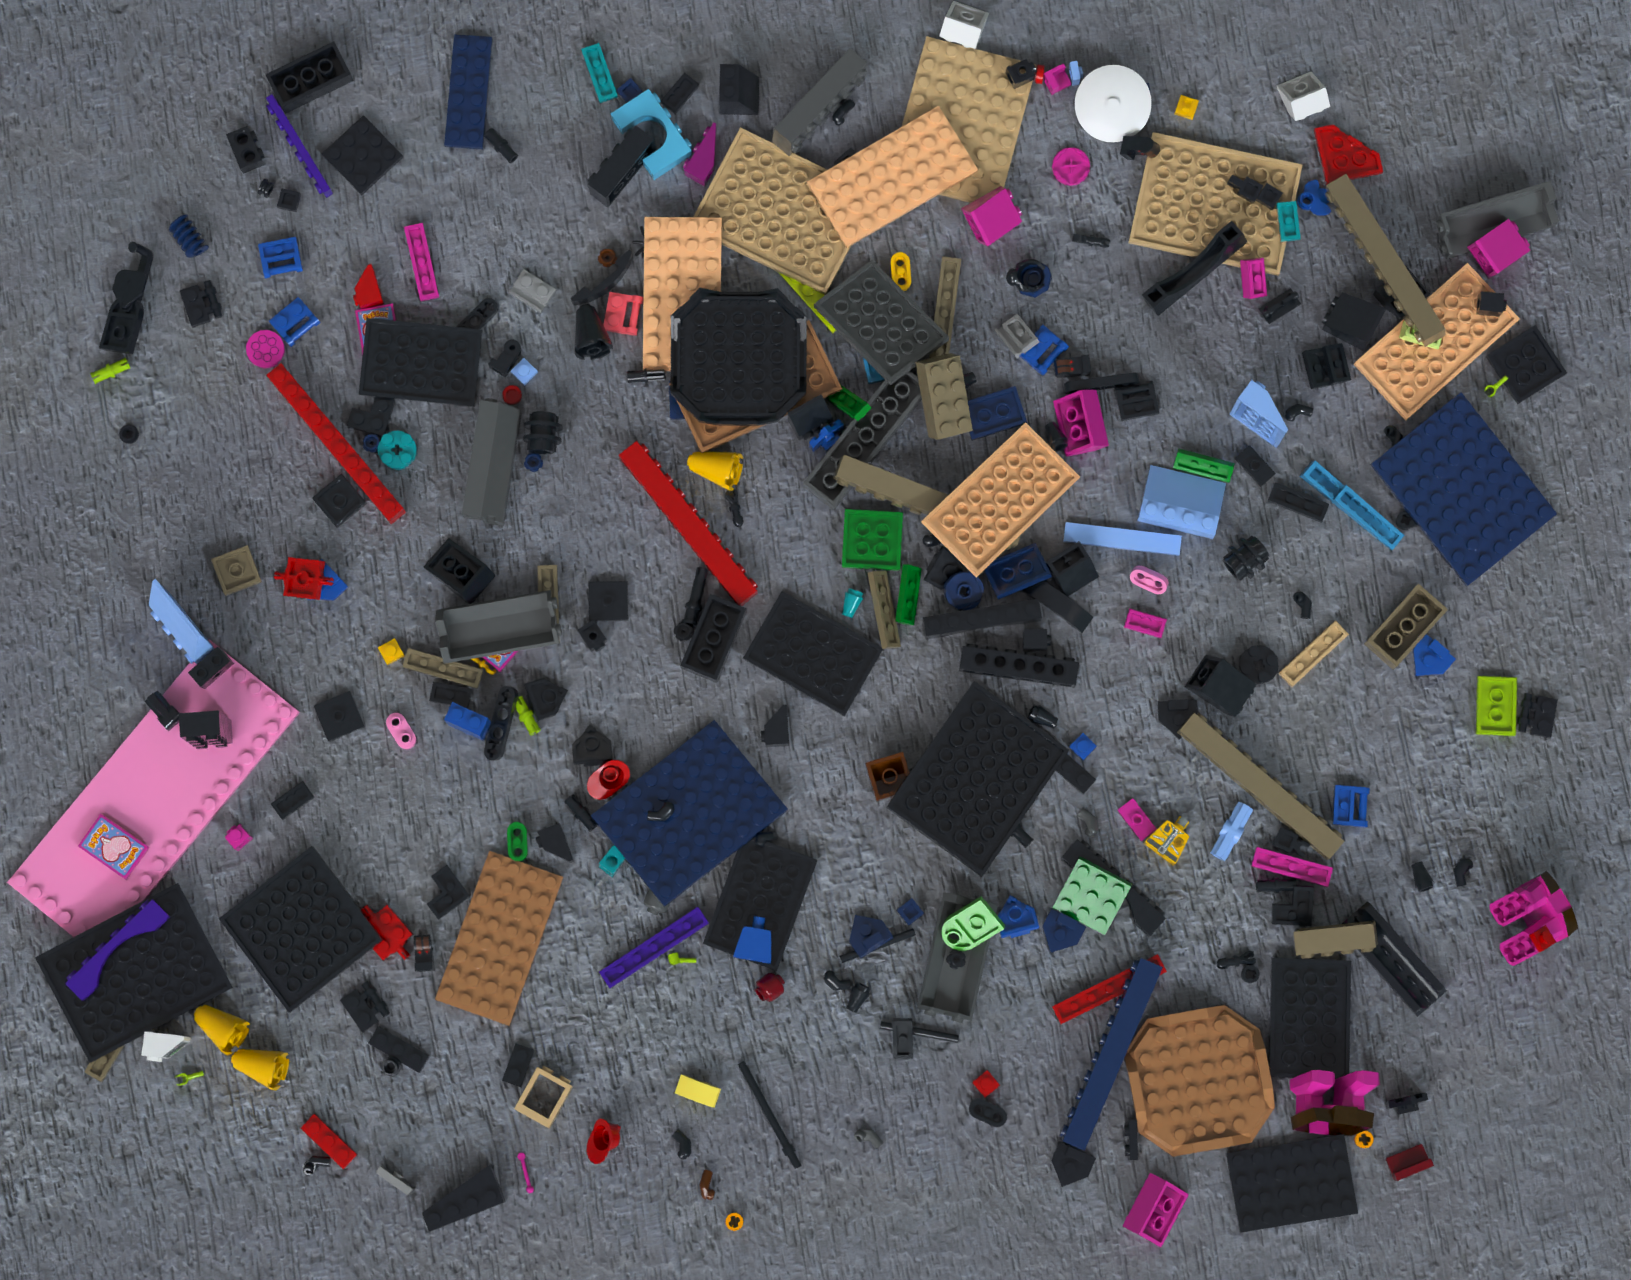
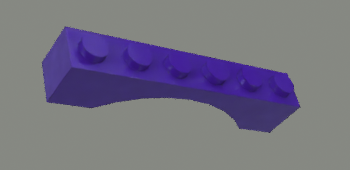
M153 899L150 902L146 900L139 907L141 911L136 916L134 914L129 916L125 920L126 925L121 930L117 928L110 935L112 939L107 944L103 942L96 949L97 953L92 958L88 956L81 963L83 967L78 972L74 970L66 978L68 981L65 984L82 1001H85L98 988L103 966L110 954L120 944L135 935L157 931L170 918Z

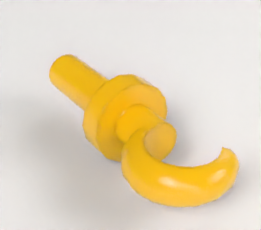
M471 659L479 665L478 668H484L491 675L496 674V670H490L489 666L485 664V660Z

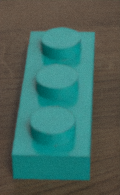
M597 43L582 48L581 51L599 102L603 103L617 98L618 95L600 44Z

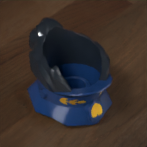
M1026 259L1017 263L1015 269H1009L1006 280L1010 286H1016L1022 295L1036 298L1048 291L1052 276L1050 269L1045 264L1035 259Z

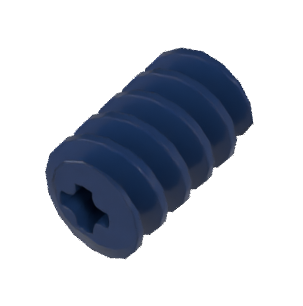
M185 214L171 223L169 231L173 233L177 243L182 245L181 249L185 252L187 258H192L204 253L209 246H202L205 240H198L201 234L199 232L193 233L197 228L195 226L189 227L193 222L191 220L185 221L188 218V215Z

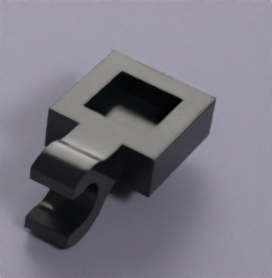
M1234 175L1230 177L1227 183L1230 187L1239 189L1238 196L1253 204L1264 186L1249 177H1246L1243 181Z

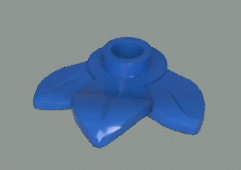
M1318 180L1306 183L1304 192L1297 198L1298 206L1302 210H1310L1318 216L1331 213V209L1327 205L1329 201L1325 196L1326 189L1319 188ZM1307 199L1310 203L1305 204L1303 200Z

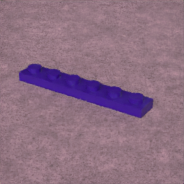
M273 94L266 97L269 103L266 105L271 115L275 114L278 120L275 122L280 130L285 129L288 134L285 138L291 147L293 145L296 147L297 152L295 154L300 163L304 161L307 165L304 169L310 178L314 177L317 183L314 186L319 194L324 193L326 198L331 196L333 193Z
M697 907L599 973L611 989L708 925L709 922L699 907Z

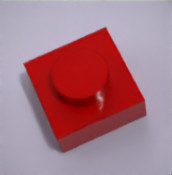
M1546 925L1529 935L1538 952H1542L1556 943Z
M988 1070L972 1082L984 1098L1000 1086Z

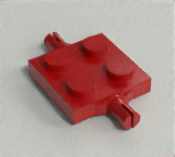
M288 557L285 572L276 571L274 573L275 575H280L274 576L275 580H284L283 596L320 600L322 586H332L333 582L327 581H334L332 577H324L325 561Z
M368 905L364 906L361 910L383 938V941L373 948L379 957L385 960L396 952L399 953L404 961L407 957H410L411 955L403 946L414 934L392 908L386 905L379 912L374 913Z

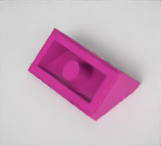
M1264 258L1240 260L1243 297L1253 299L1267 296Z

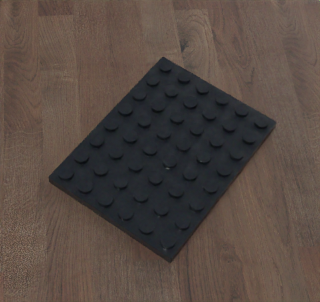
M974 681L886 808L982 877L1058 768L1069 749Z
M179 883L35 957L89 1063L143 1036L144 1032H150L233 988ZM153 899L170 918L157 931L135 935L120 944L105 962L99 978L98 988L85 1001H82L65 984L68 981L66 979L68 975L74 970L78 972L83 967L81 963L88 956L92 958L97 953L96 949L103 942L107 944L112 939L110 935L117 928L121 930L126 925L125 920L132 914L136 916L141 911L139 907L146 900L150 902Z

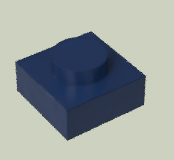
M631 78L616 90L626 103L643 93Z
M913 898L896 910L908 926L924 914Z

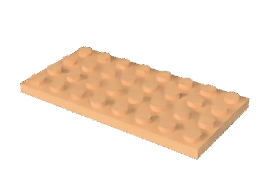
M937 106L807 181V185L845 247L848 248L977 173L978 169L942 110Z
M645 217L643 370L645 368L647 370L664 369L666 372H671V315L680 306H683L699 288L721 292L722 218Z
M1468 263L1427 298L1428 303L1445 328V336L1442 337L1438 350L1400 339L1399 335L1403 319L1354 363V366L1405 421L1520 320L1508 305L1506 306V311H1503L1500 317L1476 315L1479 293L1481 291L1496 292Z
M1025 422L931 511L921 523L977 578L1056 502L1080 476Z

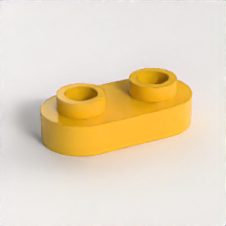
M903 252L895 253L890 262L891 277L903 291H906L911 285L910 259ZM898 261H902L904 264L902 266H898L896 263ZM903 279L905 284L900 285L898 281Z

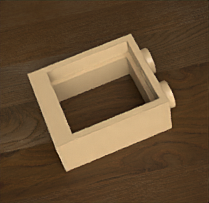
M543 1066L542 1069L536 1068L514 1109L545 1127L551 1128L573 1086L570 1085L571 1080L562 1075L557 1078L552 1075L553 1070ZM540 1074L565 1088L549 1118L523 1105Z

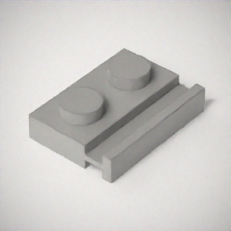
M523 269L513 287L509 290L510 295L541 314L556 292L555 288Z
M1018 314L1002 324L1001 328L995 329L997 335L1016 358H1019L1021 353H1026L1039 343L1038 338Z

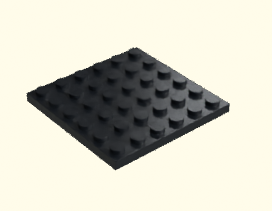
M313 846L219 918L289 1013L383 941V938Z

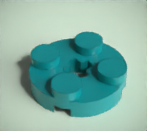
M391 431L382 436L378 446V455L383 464L390 469L402 470L415 460L417 446L411 435L406 432ZM397 445L403 448L399 455H395V452L392 451Z

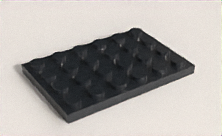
M366 318L359 395L475 407L483 330Z
M782 591L743 659L845 717L883 649Z
M753 837L737 850L703 944L734 955L743 927H752L754 916L765 918L764 930L771 931V964L756 961L750 962L777 971L818 860L766 841L765 846L756 845L755 840L757 837Z
M1271 958L1269 1070L1271 1077L1294 1078L1311 1070L1334 1072L1335 1079L1349 1074L1351 961Z
M1344 1134L1226 1153L1240 1233L1358 1214Z

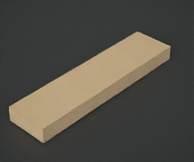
M1335 620L1278 674L1293 687L1349 634Z

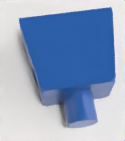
M754 916L752 927H743L734 952V958L771 964V931L764 930L765 918Z

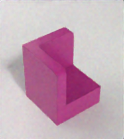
M1064 63L1045 72L1043 75V80L1051 95L1071 86V81L1065 72L1066 66Z

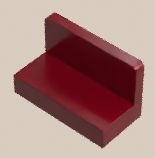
M1422 1144L1386 1158L1394 1181H1399L1434 1166L1432 1159L1428 1158Z

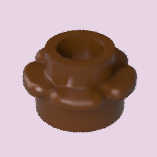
M612 249L601 250L598 256L599 263L603 264L604 267H611L617 260L615 251Z

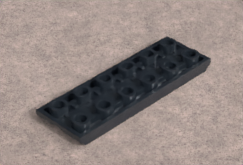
M1367 901L1342 924L1375 921L1378 939L1377 947L1371 952H1361V949L1357 950L1418 1017L1447 990Z

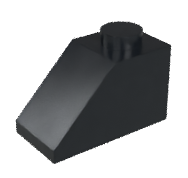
M782 705L764 725L765 730L761 731V742H765L766 747L789 746L787 705Z
M560 823L537 831L539 836L536 837L539 848L543 847L545 852L567 862H574Z

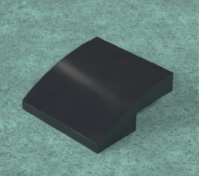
M1342 343L1326 345L1322 348L1302 352L1311 389L1336 385L1351 380Z

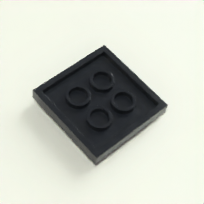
M364 115L322 153L323 157L361 196L403 158V155Z
M1536 325L1486 356L1500 379L1505 375L1509 378L1503 384L1517 405L1567 374Z

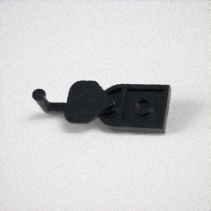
M134 241L129 243V251L131 253L137 252L142 256L137 271L121 270L115 277L112 290L117 299L110 307L99 349L104 351L133 354L144 316V307L141 301L153 261V252Z

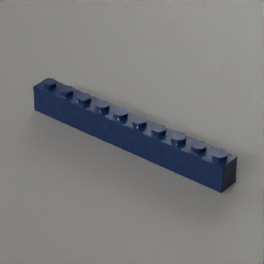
M1140 957L1132 962L1130 971H1132L1131 976L1125 979L1122 989H1124L1122 997L1118 996L1114 1005L1116 1011L1114 1015H1110L1107 1021L1108 1030L1106 1034L1102 1033L1099 1044H1101L1099 1051H1095L1091 1059L1093 1065L1090 1070L1087 1069L1083 1077L1085 1084L1083 1088L1078 1089L1075 1099H1077L1075 1107L1071 1106L1067 1115L1070 1119L1067 1125L1064 1124L1060 1131L1061 1141L1085 1151L1163 967Z

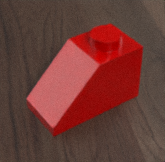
M369 264L354 288L356 294L353 295L356 306H360L361 309L384 304L372 264Z

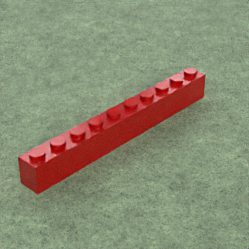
M282 363L266 374L271 383L388 522L392 525L406 513L404 508Z
M637 441L619 454V459L737 605L743 606L758 594L756 590L757 584L752 578L748 579L744 575L746 571L740 563L736 564L732 560L734 556L728 548L723 549L720 545L721 539L716 533L711 534L708 530L709 524L704 518L699 519L696 515L697 509L692 503L687 504L684 500L686 496L681 489L674 488L672 485L674 481L668 473H662L660 470L662 466L655 458L653 460L650 458L648 448L643 443L640 445Z

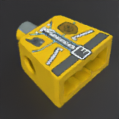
M1179 816L1174 824L1166 820L1143 844L1174 866L1189 839V835L1184 832L1189 821L1182 816Z

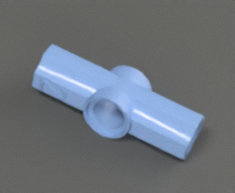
M1241 802L1236 804L1229 820H1226L1220 830V836L1210 854L1223 861L1228 858L1231 849L1238 842L1244 831V826L1253 812L1252 808Z

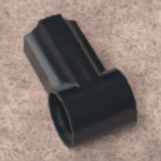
M159 691L147 697L145 703L157 715V719L166 730L170 731L179 723V712L167 702Z

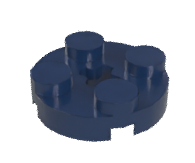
M960 571L953 574L944 584V594L947 602L960 610L975 608L980 603L982 593H984L982 581L969 571ZM962 586L969 588L965 596L959 593Z

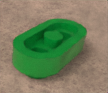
M520 822L511 823L507 829L508 855L514 861H523L528 855L527 829ZM516 829L521 830V834L519 836L514 835V831ZM520 848L522 850L521 855H515V850Z

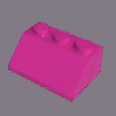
M1080 390L1053 401L1059 429L1068 439V446L1064 449L1066 457L1093 452L1109 446L1097 390Z
M1150 1173L1122 1226L1162 1247L1189 1194Z

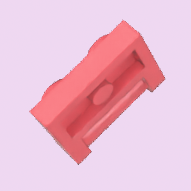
M609 292L603 324L606 331L636 336L640 305L643 304L644 298L638 295L632 296ZM630 302L633 303L629 327H624L627 304Z

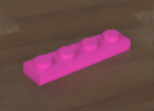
M419 223L405 226L404 230L420 301L439 298L424 225Z
M1259 847L1255 849L1251 867L1324 887L1329 886L1333 870L1332 867Z

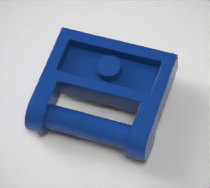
M296 237L258 244L265 279L271 278V275L303 271ZM294 258L295 263L269 268L268 263Z
M299 297L269 320L270 324L290 347L314 325L320 324V321ZM304 318H309V320L305 324H303L290 336L287 334V332H289L293 327L300 323Z
M1042 325L1034 334L1038 338L1039 343L1019 356L1044 376L1047 373L1048 367L1069 346ZM1054 343L1057 347L1042 364H1039L1037 362L1038 359Z
M1335 785L1332 825L1367 828V797L1370 794V788ZM1355 793L1360 794L1358 820H1353Z

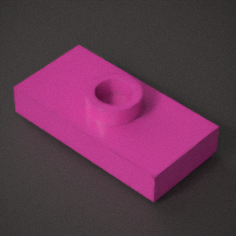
M1129 608L1124 628L1162 638L1167 619Z
M1133 798L1117 810L1140 841H1143L1157 830Z

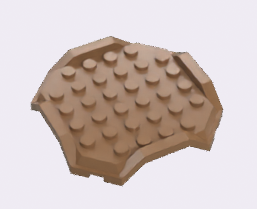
M1225 1005L1146 1019L1131 1041L1124 1057L1137 1120V1132L1172 1157L1251 1143L1275 1108L1273 1085L1260 1029Z

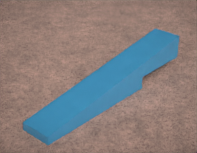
M1316 460L1312 461L1300 475L1303 480L1390 550H1393L1405 536L1351 488L1337 480Z

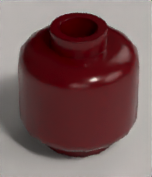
M767 973L756 982L755 992L762 1001L772 1002L784 993L783 985L785 982L779 974Z

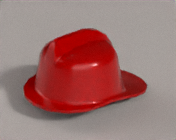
M620 760L602 763L587 781L589 795L598 800L612 796L628 782L630 778L628 766Z
M598 1119L587 1143V1155L592 1163H602L607 1157L608 1152L619 1145L621 1127L618 1124L608 1123L605 1119Z

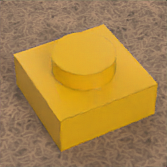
M395 638L378 647L387 665L405 656Z

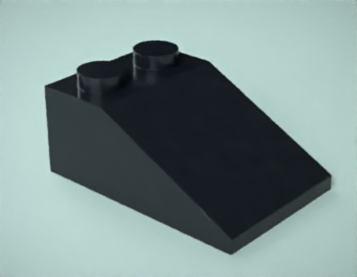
M449 538L424 565V569L468 604H472L495 577V574L486 564Z

